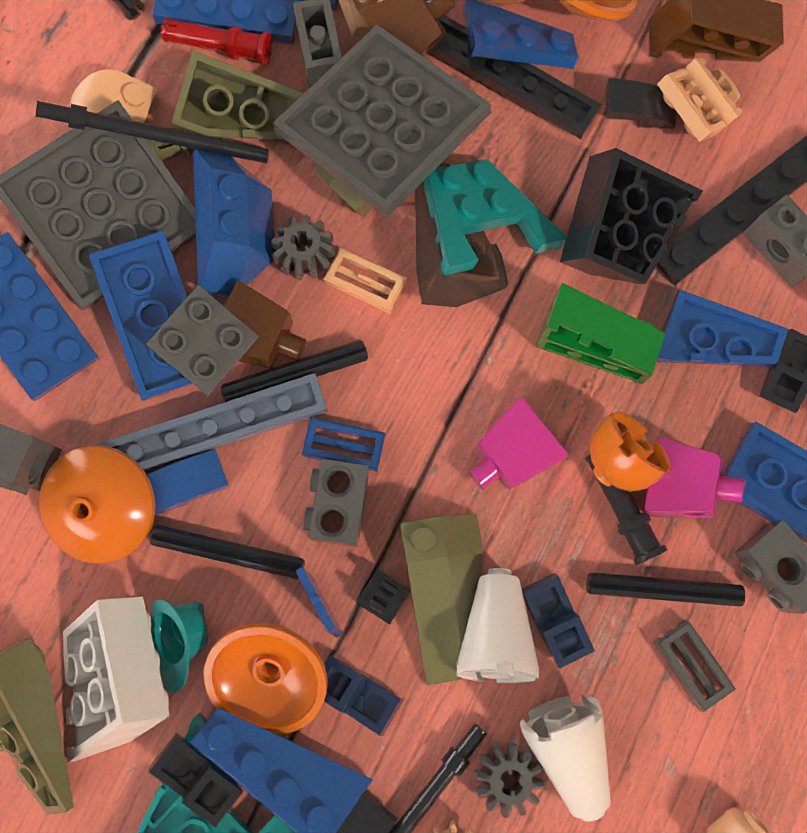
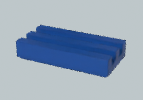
M310 417L302 456L318 460L326 459L368 465L370 471L378 472L386 433ZM316 428L376 441L375 447L315 435ZM315 443L372 455V460L369 461L313 449L312 445Z

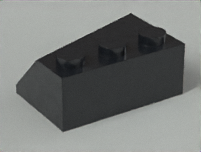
M618 148L590 156L560 262L589 275L636 284H646L668 248L667 241L675 229L681 228L687 218L685 216L687 209L692 202L699 199L703 190Z

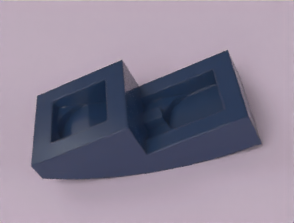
M553 573L522 588L527 608L559 669L595 651L580 616L574 612L557 574Z
M330 655L324 664L327 673V693L324 702L339 712L349 715L377 735L383 736L404 700Z

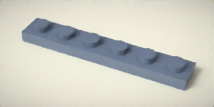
M314 373L96 445L108 446L124 452L147 472L326 413L328 410L316 374Z

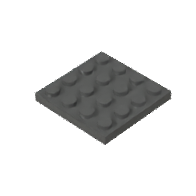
M376 25L291 105L273 125L277 134L385 217H388L491 114V104L379 25Z
M119 100L98 112L99 114L132 120ZM85 127L84 131L71 129L0 175V199L83 311L104 298L89 254L160 231H164L171 252L196 237L194 206L146 139Z

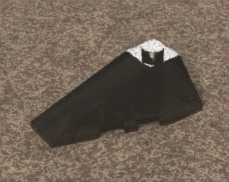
M441 163L437 168L451 166V164ZM422 182L415 189L416 268L421 304L459 307L505 289L508 285L502 253L497 244H490L484 231L465 235L479 259L474 268L444 276L440 265L443 260L441 247L435 241L437 235L435 219L430 217L425 188Z

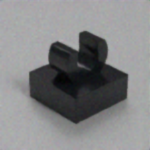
M377 569L356 604L390 625L411 590Z

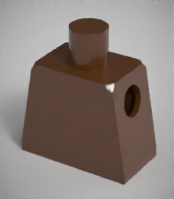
M383 0L363 10L360 14L370 31L376 25H379L424 57L446 35L438 19L453 9L455 4L453 0Z
M237 280L225 308L259 336L238 362L272 368L279 353L298 360L305 348L306 339L289 332L293 324L290 312Z

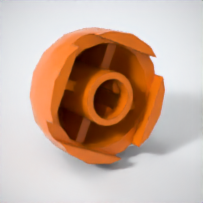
M621 411L610 414L592 435L589 448L591 461L595 467L593 472L597 479L606 486L613 485L618 489L630 492L647 489L664 477L672 467L671 462L658 440L651 445L643 436L648 430L637 420Z

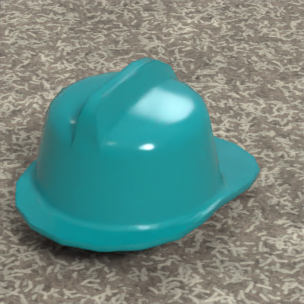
M159 599L154 601L151 607V635L154 649L157 650L160 658L159 671L163 688L173 694L181 691L185 686L189 671V661L203 651L207 645L208 632L202 603L194 601L172 605L167 600Z

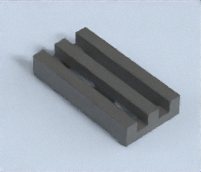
M683 620L678 624L679 626L666 632V635L657 638L653 643L699 711L705 712L736 690V688L689 620ZM681 635H686L720 684V689L716 691L681 640ZM671 642L707 693L708 697L706 699L668 646Z

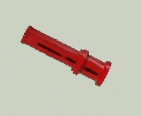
M171 18L163 20L164 24H166L161 27V36L164 42L226 53L232 60H238L241 57L256 60L259 65L267 66L272 54V35L270 32H263L260 35L244 32L238 26L230 27L229 30L182 22Z

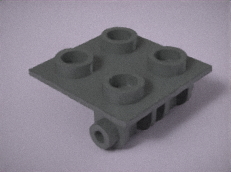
M197 285L146 345L209 396L259 336L201 286Z

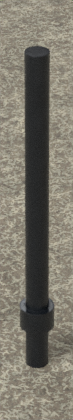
M37 101L35 117L68 123V127L84 131L85 127L265 164L269 157V149L89 112L85 106L71 104L70 107L42 101Z
M475 723L456 748L451 746L441 759L443 765L390 833H411L456 774L461 776L469 766L470 761L468 759L488 733Z

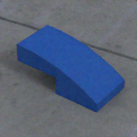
M215 449L147 474L155 496V515L187 505L190 500L226 489L229 485Z

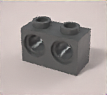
M321 459L320 469L313 468L310 492H316L314 507H307L303 530L310 531V540L358 547L369 478L368 465ZM337 474H343L350 479L348 489L340 494L333 493L328 488L330 479ZM331 512H337L344 518L343 527L336 533L325 532L322 526L324 517Z

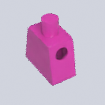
M520 397L479 441L476 449L484 460L471 469L469 474L482 490L498 478L510 490L559 464L569 454L526 401Z
M657 438L667 453L672 467L661 480L648 488L644 510L649 516L713 518L716 515L718 499L742 503L745 479L722 476L724 463L721 456L667 438Z

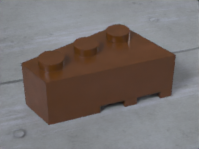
M668 0L649 19V57L660 58L662 51L682 52V59H694L695 53L715 54V60L760 62L784 44L783 5L768 0Z

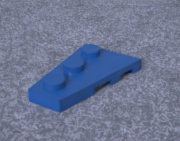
M466 0L464 14L472 56L574 69L579 56L572 33L494 5L483 4L475 0Z
M679 290L674 298L663 330L665 336L656 362L772 367L778 363L788 328Z

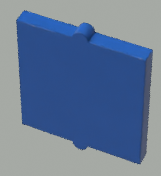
M304 567L296 570L328 633L336 638L344 634L314 577Z

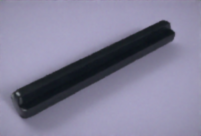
M362 340L350 342L221 385V393L224 401L228 402L315 373L316 377L366 361L368 359L367 349Z
M155 525L150 536V544L153 546L293 579H299L296 570L305 566V560L299 557L162 525Z
M589 573L586 580L587 593L594 595L740 607L745 604V588L742 585L605 573Z

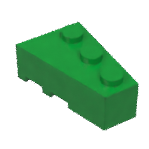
M562 283L548 309L536 347L643 384L653 374L665 332L656 329L649 322L638 320Z

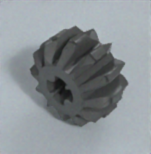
M307 214L304 216L302 223H297L296 219L291 216L289 219L290 227L278 225L277 233L280 237L272 238L271 240L272 248L276 250L272 255L274 262L282 264L281 269L285 275L295 270L296 279L301 281L304 273L309 271L310 276L316 279L318 276L316 268L328 270L330 265L327 258L335 256V248L330 245L334 241L333 235L330 231L324 232L325 225L321 220L311 225L310 216ZM302 244H308V245H309V247L305 246L306 251H301V252H300V251L297 250V247H298L300 250L302 249V248H301V245H302Z
M509 742L507 754H503V750L496 743L492 746L496 758L492 760L484 753L479 757L480 761L488 769L474 770L475 779L484 781L475 789L478 797L489 796L485 804L489 811L496 809L501 803V814L503 817L508 818L511 814L512 805H515L518 813L523 816L526 814V808L522 802L527 799L531 804L537 805L540 801L532 792V789H544L545 782L533 776L539 774L543 767L540 762L529 763L533 755L530 749L525 748L518 755L517 744ZM512 770H515L514 776L518 780L513 787L507 783V788H503L504 783L500 778L505 771L511 775Z

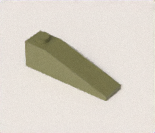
M192 50L171 124L214 138L284 139L276 133L273 123L304 93Z
M477 513L440 516L400 523L427 685L461 680L463 678L457 676L456 665L481 576L484 553Z
M28 638L0 650V751L3 752L5 750L20 762L17 766V773L46 814L66 813L74 805L50 673L45 666L44 653L33 643L31 638Z

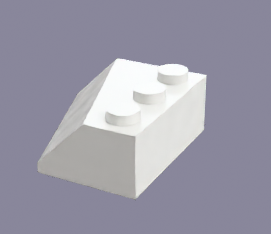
M143 596L97 600L63 631L65 682L69 686H73L70 708L66 709V725L74 724L75 746L67 748L68 763L129 743L169 717V698L166 690L163 688L159 671L160 658L157 650L154 649L150 631L151 617L146 611Z

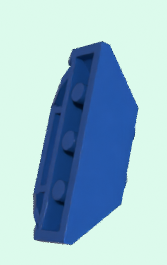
M195 149L193 151L197 285L201 286L209 294L230 296L237 280L246 285L249 284L274 261L272 255L275 249L271 245V240L274 238L272 190L233 157Z

